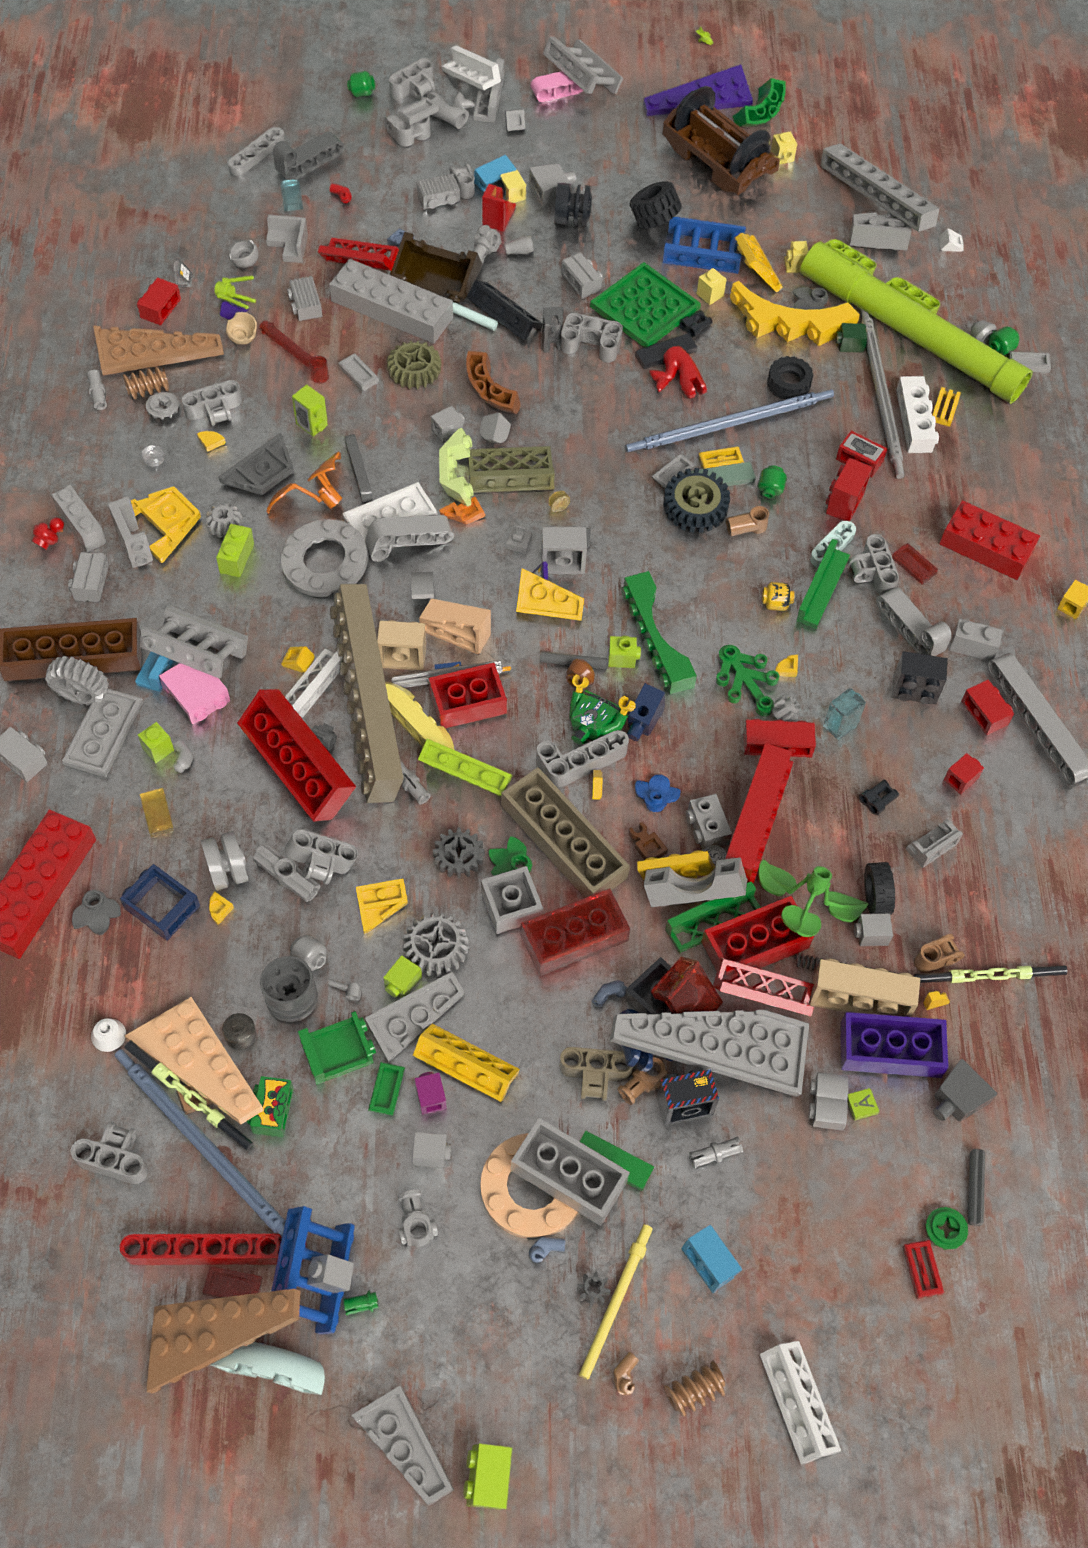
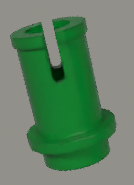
M370 1290L364 1295L343 1298L346 1316L368 1310L372 1313L374 1309L379 1308L376 1292L371 1293Z

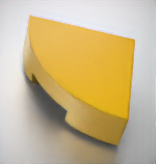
M213 431L197 433L199 441L207 452L226 444L225 438L219 433Z
M789 655L777 664L775 671L779 673V676H797L798 655Z
M593 770L592 799L600 800L602 798L603 775L601 770Z
M215 891L211 895L209 901L210 915L213 921L219 925L232 911L234 906Z
M938 991L929 992L923 1002L926 1010L950 1003L947 994L943 992L940 995Z

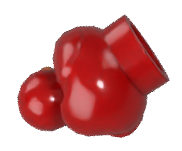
M52 518L49 522L50 528L44 522L33 527L34 537L31 541L45 550L50 545L56 544L59 539L57 532H63L64 522L61 518Z

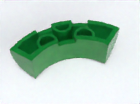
M770 78L758 88L756 106H744L732 116L734 123L739 127L747 128L756 127L771 120L780 111L781 103L784 102L786 82Z

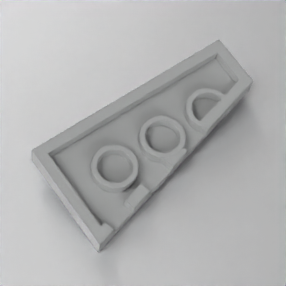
M450 972L365 1017L364 1020L387 1062L392 1061L462 998L464 991L454 973Z
M402 1386L396 1387L351 1415L428 1505L454 1491Z

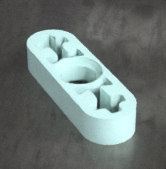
M850 521L840 522L812 550L811 564L817 568L819 567L823 557L820 559L817 557H820L824 551L826 552L829 546L828 542L832 539L838 540L839 546L836 549L842 551L854 539L856 526Z

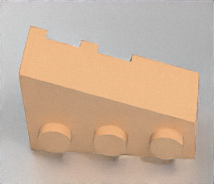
M431 598L419 617V623L425 624V633L479 655L491 635V610Z

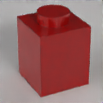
M966 753L948 769L944 781L961 795L979 779L984 767L976 758H972Z

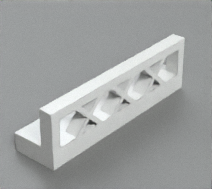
M457 45L451 48L453 60L442 65L443 72L482 90L501 82L497 63Z
M324 649L285 696L301 718L306 715L340 672V663L343 657H338L337 651L334 654ZM326 656L331 658L327 662V664L322 668V660ZM318 673L314 680L309 684V676L311 674ZM305 689L301 696L296 700V692L298 690Z
M800 1342L779 1344L761 1353V1359L801 1465L823 1456L840 1452L839 1443ZM789 1350L793 1351L796 1363L792 1360ZM801 1379L804 1381L806 1385V1390L803 1388L801 1384ZM811 1406L815 1409L817 1418L813 1415ZM822 1434L825 1436L829 1448L825 1447Z

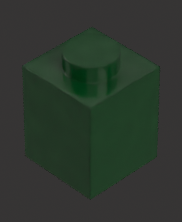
M842 323L840 331L836 333V343L839 344L840 352H864L867 341L866 324Z

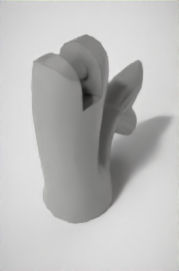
M434 92L427 94V98L439 107V111L432 114V116L448 122L456 129H460L466 124L469 116L466 109L475 107L471 100L464 99L461 92H458L455 96L452 106L448 105L441 96Z

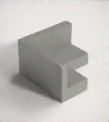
M268 215L267 246L284 247L283 262L303 263L308 238L306 218Z

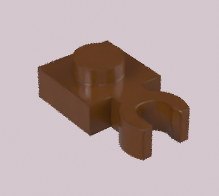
M639 823V829L642 831L640 833L635 832L632 827L629 828L630 838L637 841L635 849L644 860L650 857L658 859L668 853V848L655 832L650 835L647 833L645 823Z

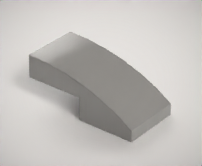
M411 572L412 599L434 598L433 572Z

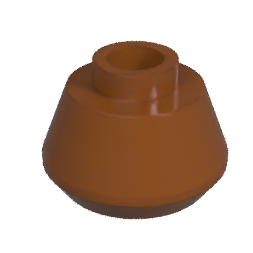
M574 659L566 671V680L572 687H576L572 683V679L576 674L580 676L579 685L582 684L584 677L588 678V686L594 683V670L583 659Z

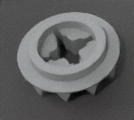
M169 392L155 393L146 402L148 415H152L154 419L158 417L162 420L164 417L171 418L172 414H177L180 407L178 398ZM159 403H160L161 405H163L164 407L166 406V409H163L162 407H159V406H160Z

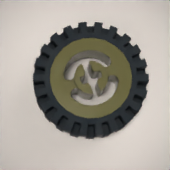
M690 468L685 470V475L680 471L677 473V477L674 475L671 477V482L668 481L663 507H665V514H668V519L670 521L674 519L673 524L676 527L681 523V529L684 531L689 526L690 532L694 533L695 528H698L699 533H703L704 527H706L707 531H711L713 525L717 528L720 522L725 520L730 504V490H727L728 485L726 483L722 484L723 479L721 477L716 479V473L712 472L709 476L707 475L708 470L704 469L702 474L699 473V468H694V473H691ZM684 496H688L687 503L683 500ZM707 498H708V499L710 500V502H711V503L708 504V505L706 504Z

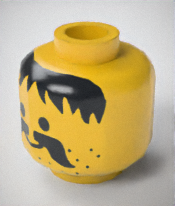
M770 582L767 587H763L762 604H765L768 610L786 611L789 604L794 603V591H790L788 583Z

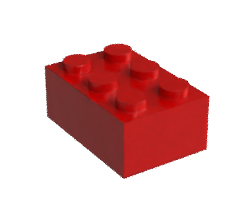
M495 662L429 678V693L439 725L444 728L507 714V698Z

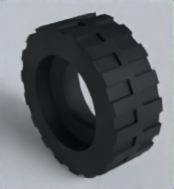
M794 356L781 357L775 360L770 366L767 386H769L770 392L780 397V399H789L808 394L813 380L812 367L803 359ZM791 373L798 376L800 381L799 383L791 384L781 380L780 376L781 374Z
M877 862L866 864L864 886L869 913L892 915L895 909V886L889 863Z

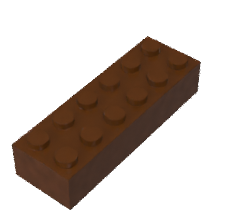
M137 618L0 628V673L4 681L45 678L49 664L57 657L62 658L63 656L69 659L71 657L77 660L81 659L85 663L89 662L91 666L97 667V670L103 673L142 670L141 630Z

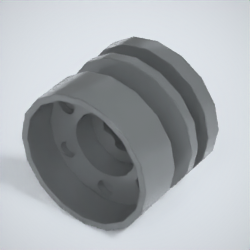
M284 956L270 962L262 971L260 978L261 991L268 1010L275 1018L285 1022H295L304 1019L312 1013L317 1005L318 993L311 968L305 961L298 957Z

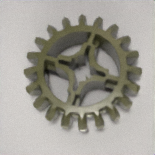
M410 340L409 343L402 342L401 346L396 345L395 350H391L387 358V371L390 378L394 379L395 384L400 383L402 388L408 386L409 390L412 387H416L418 390L420 386L426 388L427 384L433 385L434 380H438L441 372V359L438 351L433 346H428L427 342L421 344L419 340L416 343Z

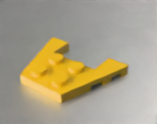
M174 486L148 494V498L138 501L136 499L130 500L135 516L142 513L164 535V537L149 546L151 554L160 563H163L201 518L200 511Z

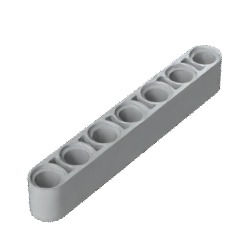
M1007 653L988 662L990 674L1065 780L1073 785L1087 779L1088 757L1012 653Z

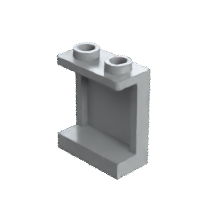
M129 497L108 503L115 530L132 568L153 561L145 532L135 535L130 533L139 528Z

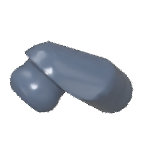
M619 980L605 983L591 1001L594 1005L601 1008L611 995L616 994L617 997H624L627 987L624 985V982Z
M540 1237L530 1247V1259L538 1263L550 1251L565 1252V1238Z

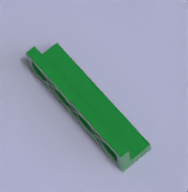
M835 539L831 540L798 611L796 621L817 629L850 557V554L836 549L838 540Z
M752 881L747 883L746 895L709 900L668 919L665 931L678 953L680 954L702 943L704 932L697 931L699 924L703 922L713 926L721 924L723 922L718 921V918L724 912L734 915V918L744 915L746 913L740 912L739 907L748 901L754 910L761 908L754 897L756 888ZM685 932L692 934L691 941L681 945L676 935Z

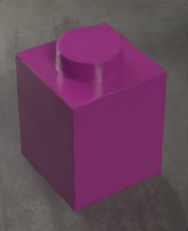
M425 1072L420 1074L419 1077L414 1078L422 1115L447 1109L440 1072Z

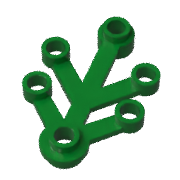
M734 645L721 647L718 656L723 664L720 672L717 673L716 684L721 687L727 686L730 679L728 673L731 666L736 671L732 689L728 691V701L734 704L740 701L742 695L741 687L744 683L757 701L755 706L757 714L760 716L771 715L774 702L770 697L764 696L754 680L775 686L779 681V673L774 670L764 673L745 668L742 663L754 665L757 669H764L768 661L764 654L751 656L741 653ZM720 677H724L726 680L723 681V680H720L719 678H720ZM731 694H736L738 697H732Z

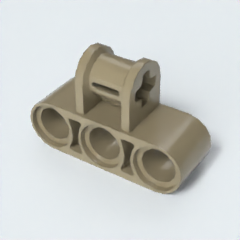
M568 1047L560 1055L559 1068L561 1073L567 1077L582 1078L581 1099L594 1097L606 1101L608 1081H626L631 1076L633 1069L630 1066H627L626 1070L616 1068L615 1065L617 1063H624L626 1065L623 1051ZM572 1058L577 1061V1064L570 1066L565 1063V1060ZM599 1061L603 1066L594 1068L590 1065V1062Z

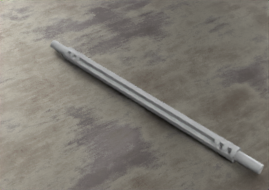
M860 308L861 324H866V348L890 460L894 464L896 477L901 479L905 476L902 465L903 455L873 320L870 318L869 313Z

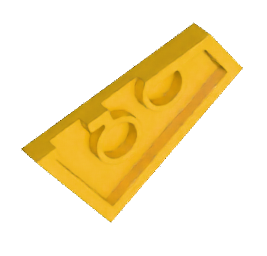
M521 569L516 612L582 620L583 597L526 569Z
M700 850L685 855L671 854L668 857L658 859L650 857L644 861L637 862L638 872L643 880H645L646 870L670 867L680 876L697 879V876L709 875L715 868L708 851Z

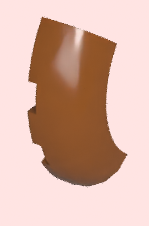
M468 351L466 357L467 373L477 394L490 406L500 411L517 414L521 406L517 391L504 388L491 379V364L487 353Z

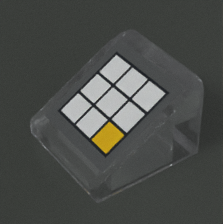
M176 258L173 269L175 284L178 287H191L192 271L179 258Z

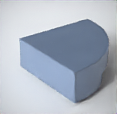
M399 228L387 238V243L391 246L399 247L404 230Z

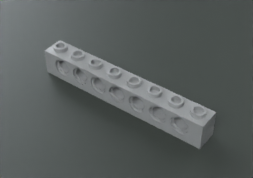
M841 143L823 149L821 167L917 232L936 226L940 208Z

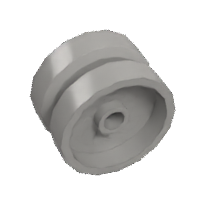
M234 831L221 835L220 839L223 850L220 851L213 837L201 840L216 891L228 888L229 882L226 872L229 871L234 883L237 885L249 881L245 866H247L241 845L237 843Z

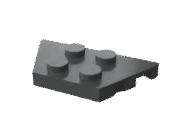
M279 433L219 476L220 483L263 495L291 475L294 469L284 443L283 435Z

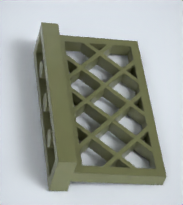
M550 446L470 449V457H468L469 475L474 493L554 490L555 473ZM537 454H547L542 459L536 456ZM524 455L525 457L520 460L515 456ZM481 456L483 459L477 461L473 457ZM503 456L504 458L502 460H498L495 457ZM529 460H532L536 462V464L530 466L529 464H527V462ZM489 461L495 464L491 468L485 465ZM508 461H512L515 463V465L510 467L506 465V463Z

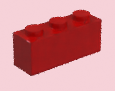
M746 720L743 731L744 755L761 756L764 745L767 743L792 751L791 757L812 758L816 747L815 723L806 721L789 722L784 720Z

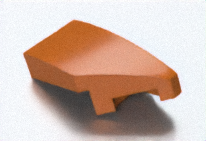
M476 497L471 498V506H466L462 503L457 506L453 502L439 510L441 515H445L447 518L463 524L472 523L486 516Z

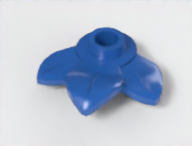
M662 774L654 775L649 782L637 780L635 783L637 796L644 799L647 809L652 812L662 811L667 803L676 802L680 797L681 790L670 787L669 779Z

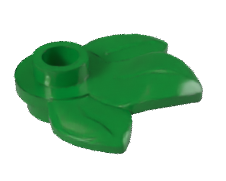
M511 836L509 838L507 849L497 848L488 851L489 858L495 865L491 871L493 876L518 869L516 867L518 864H522L524 867L527 866L529 873L532 870V861L526 855L527 848L525 844L515 837Z

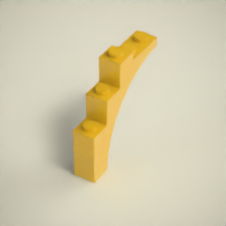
M740 281L732 283L731 301L747 317L746 327L756 338L777 330L778 334L786 342L807 334L810 340H813L817 346H820L836 338V333L840 331L842 323H858L860 315L848 302L825 309L803 310L788 308L757 296Z

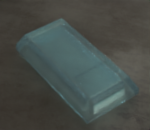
M297 179L282 181L280 184L284 211L303 209L299 181Z

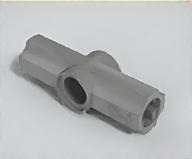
M267 843L261 845L252 857L253 861L276 878L280 886L289 888L305 902L312 900L317 895L320 884L312 878L305 879L304 872L296 867L292 859L283 857ZM284 871H291V873L287 875H282V872Z

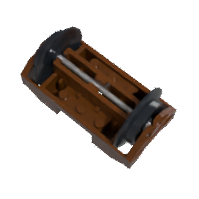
M700 87L687 94L681 103L671 111L663 122L662 135L666 137L673 150L685 160L696 155L713 169L711 181L723 191L734 192L740 195L755 179L765 173L772 175L777 172L780 158L770 151L771 136L768 131L758 130L749 135L714 107L715 92L711 87Z

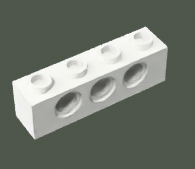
M924 376L900 377L896 392L908 453H932L935 444H938L939 435L938 432H935L934 428L935 416H932V401L928 398L929 385H926Z

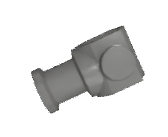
M488 225L479 226L476 231L473 252L478 253L482 265L484 264L485 256L490 255L491 252H496L501 244L500 233L495 229H491Z
M408 1190L398 1195V1201L402 1202L405 1214L402 1217L403 1228L398 1229L402 1245L422 1247L430 1240H434L433 1236L438 1235L435 1219L430 1220L427 1211L422 1209L420 1201L421 1190ZM416 1227L425 1229V1234L421 1237H415L411 1232Z

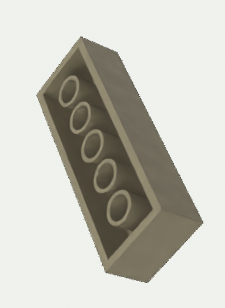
M539 767L502 792L501 806L591 905L628 879L630 865Z

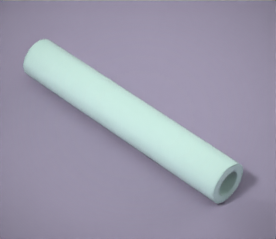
M453 302V313L493 331L496 329L498 321Z

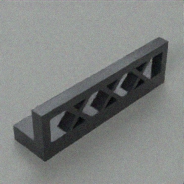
M475 280L467 298L518 337L527 340L533 328H542L541 321L490 283Z

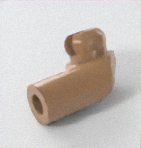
M631 1352L627 1353L613 1372L615 1387L621 1395H630L635 1390V1384L632 1383L630 1372L639 1360Z

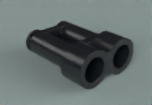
M699 310L689 317L682 318L679 327L694 338L700 334L701 330L711 325L713 320L711 317L704 315L702 310Z
M885 779L870 790L866 789L859 794L860 802L867 806L874 815H879L885 810V806L899 797L898 791L892 789ZM882 791H885L887 794L882 798L878 796Z

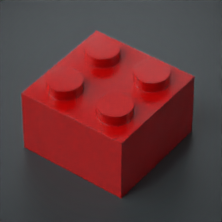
M851 458L848 459L845 465L841 464L837 473L838 478L837 480L833 479L829 488L830 493L825 503L828 505L826 514L843 521H851L865 494L873 467Z

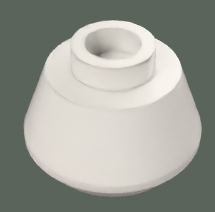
M102 1019L94 1026L91 1033V1041L100 1051H114L124 1043L126 1029L116 1019Z

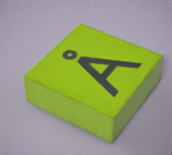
M871 1088L848 1094L847 1103L854 1121L878 1115L880 1112Z

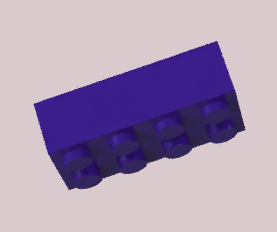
M846 1012L840 1023L841 1070L942 1078L948 1069L946 1020Z

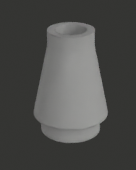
M524 235L505 243L507 255L534 252L531 236L526 237Z

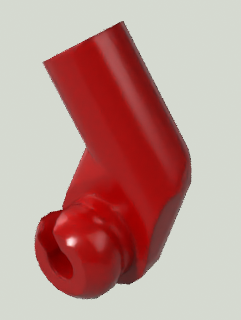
M331 183L330 192L339 195L341 202L349 203L352 199L349 188Z

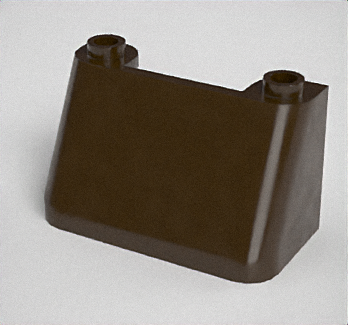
M404 231L390 275L450 299L457 304L464 302L482 267V261L478 253L468 250L467 255L462 251L459 254L426 244L425 240H414V234Z

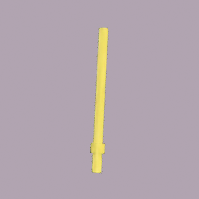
M643 1224L636 1242H633L629 1249V1259L580 1370L579 1376L589 1380L639 1260H643L647 1251L645 1246L653 1230L648 1225Z

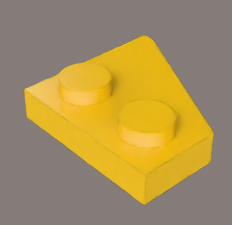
M403 878L356 887L364 934L370 932L408 904Z

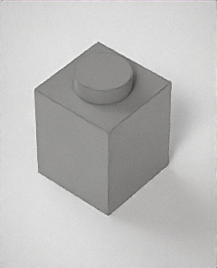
M453 406L431 416V429L442 443L449 440L459 428H463V415L457 412Z
M890 914L860 915L858 922L854 924L855 938L859 939V946L889 945L893 937Z
M415 1132L413 1165L445 1168V1159L450 1160L452 1144H447V1135Z
M331 1255L312 1257L308 1268L307 1285L331 1293L349 1291L354 1263Z

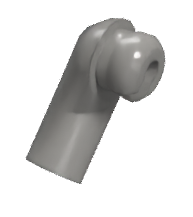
M179 740L173 745V748L178 753L173 767L177 772L182 773L190 767L193 754L186 744Z

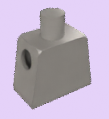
M559 164L529 168V184L542 206L556 201L558 183L572 184L576 182L574 171L564 173Z

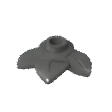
M809 287L794 289L792 292L799 299L794 304L793 308L824 309V305L827 304L829 299L827 291L823 288L812 290Z
M90 890L84 895L82 904L74 910L72 925L74 929L88 925L93 933L103 935L109 929L110 918L121 916L120 906L115 900L107 899L103 892ZM93 901H99L96 905H91Z

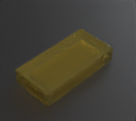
M160 788L141 793L140 797L150 836L155 837L173 832L174 828L164 789Z

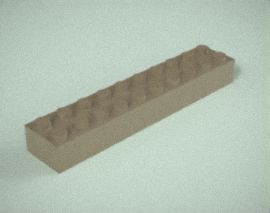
M340 584L338 593L334 594V605L330 607V618L334 619L335 623L333 635L338 640L336 651L338 657H343L340 663V674L344 676L345 680L343 683L344 695L348 696L347 713L351 714L350 731L355 736L354 753L358 754L359 758L357 771L358 774L362 775L363 780L361 781V793L365 795L366 803L394 802L404 778L367 584Z

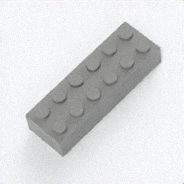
M352 259L346 262L329 284L332 302L433 344L453 319L452 300Z

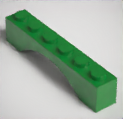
M646 571L625 577L624 586L621 587L622 596L629 602L630 614L632 617L635 616L637 620L638 632L643 634L645 638V648L653 656V666L661 674L660 681L662 686L667 688L669 695L695 688L697 675L689 658L672 648L662 638L656 628L652 615V606L655 601L657 587L650 572Z

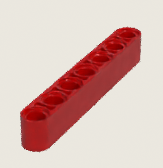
M130 1234L122 1239L119 1248L125 1260L132 1265H277L282 1237L279 1234ZM135 1244L140 1245V1249L136 1254L128 1255V1250L131 1246ZM188 1244L195 1246L192 1253L188 1255L182 1254L184 1246ZM220 1244L222 1247L219 1253L215 1255L209 1254L211 1246ZM247 1244L249 1248L246 1253L241 1255L235 1253L239 1245ZM274 1244L276 1248L273 1253L268 1255L262 1253L266 1245ZM159 1245H167L165 1253L161 1255L155 1254V1250Z

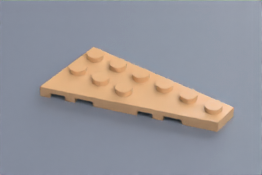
M192 997L125 1035L128 1042L132 1040L158 1063L161 1062L170 1069L182 1082L193 1087L201 1096L208 1098L238 1123L242 1124L264 1111L262 1105Z

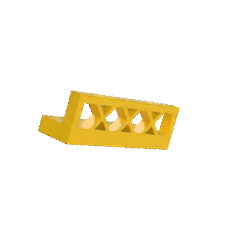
M433 1023L420 1035L413 1053L414 1057L500 1102L505 1098L511 1082L516 1078L520 1070Z

